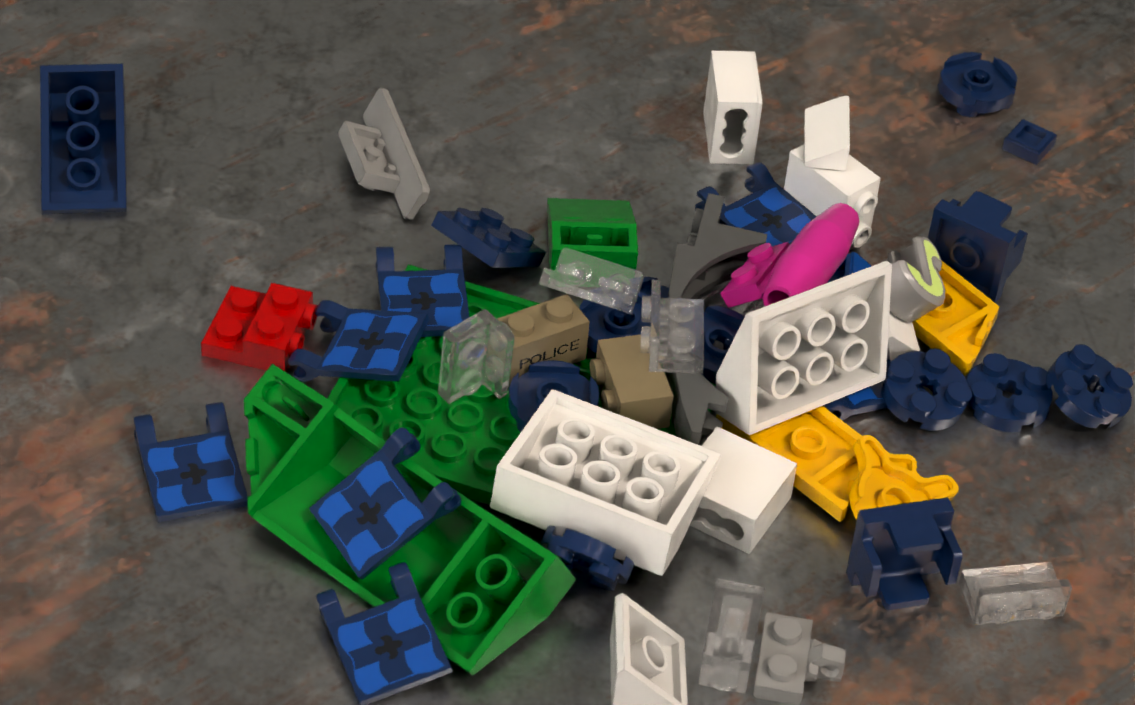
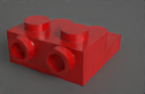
M271 283L266 294L230 286L201 342V355L266 371L274 364L287 372L290 366L288 360L291 354L296 349H303L305 332L307 329L313 330L317 321V316H315L314 312L318 305L313 304V292Z

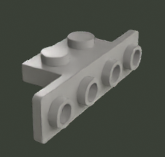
M379 88L363 114L365 125L344 121L338 131V135L358 185L369 190L378 189L394 193L403 217L413 220L420 207L427 202L430 188L389 91Z

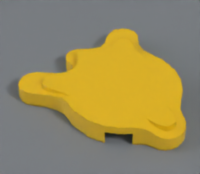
M871 435L860 436L853 445L858 461V474L851 486L849 500L856 520L859 510L947 497L951 501L958 493V484L952 477L948 475L929 478L920 476L916 471L917 461L913 456L909 454H891Z

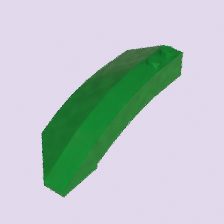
M274 364L268 368L244 398V415L248 419L249 438L245 439L246 472L250 475L251 496H247L248 514L372 607L397 599L391 585L392 578L389 574V568L399 563H407L418 594L446 657L471 675H475L548 618L577 580L557 555L492 515L458 491L457 493L462 499L461 505L458 508L436 519L361 580L309 508L377 453L386 441L352 418L334 402ZM410 458L395 465L422 503L431 490L443 482Z

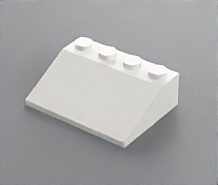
M884 261L747 313L716 374V388L729 397L725 413L716 411V413L746 434L752 435L886 380L892 264Z
M552 389L497 465L490 508L544 530L550 525L556 526V535L563 536L566 528L586 534L615 548L616 551L613 557L624 561L627 556L634 562L635 566L663 576L683 541L719 463L721 454Z

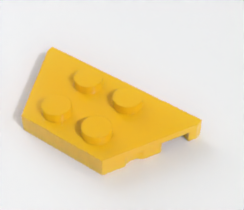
M942 261L941 271L938 273L945 287L944 304L912 323L915 334L931 349H939L947 353L950 357V362L966 376L971 371L997 319L1000 306Z
M824 406L752 435L746 434L716 413V418L723 422L722 429L797 463L793 486L839 522L845 519L850 507L849 495L851 486L858 474V461L853 445L862 435Z

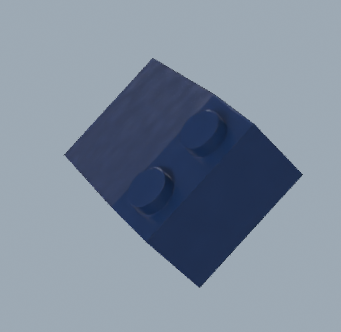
M123 64L40 65L42 214L127 212L126 106Z

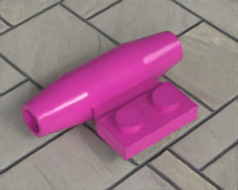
M834 204L807 223L791 244L786 242L771 246L770 243H765L752 249L747 254V261L742 267L731 274V281L720 293L727 307H734L762 298L764 306H768L828 283L849 253L859 226L857 212L847 204Z

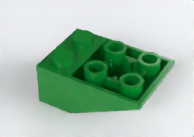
M547 198L549 287L611 288V290H614L620 283L635 278L638 259L637 225L630 201Z

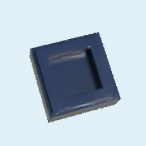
M1022 119L1004 138L1002 149L1037 165L1054 147L1057 135Z

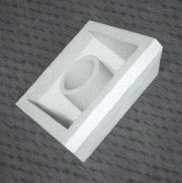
M624 593L617 595L614 602L610 635L611 705H688L685 639Z

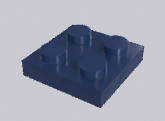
M457 208L456 211H438L431 225L492 268L540 267L546 251L533 243L535 240L533 236L520 229L510 228L503 223L504 217L488 208H481L480 211H470L465 208Z

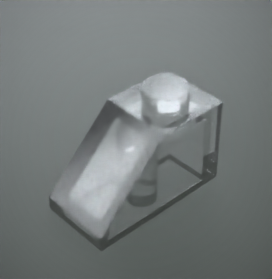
M722 579L716 580L698 685L713 687L721 691H734L746 694L764 587Z

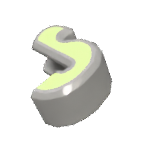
M923 236L914 237L912 245L901 252L892 251L888 253L887 258L888 262L892 264L890 312L909 323L916 321L941 306L945 300V287L938 273L942 267L940 255L933 243Z

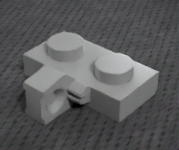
M766 612L753 696L758 699L801 705L805 681H817V678L841 682L846 649L825 643L822 644L818 640L811 639L813 620Z

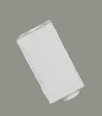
M711 51L703 111L710 164H754L763 104L755 52Z
M804 144L790 151L784 190L816 216L837 203L851 206L859 216V226L850 250L863 246L869 240L872 233L871 226L874 210L878 202L877 195L881 178L850 154L848 155L846 171L804 167Z
M716 427L702 447L720 453V460L690 526L750 554L790 500L797 463L720 427Z

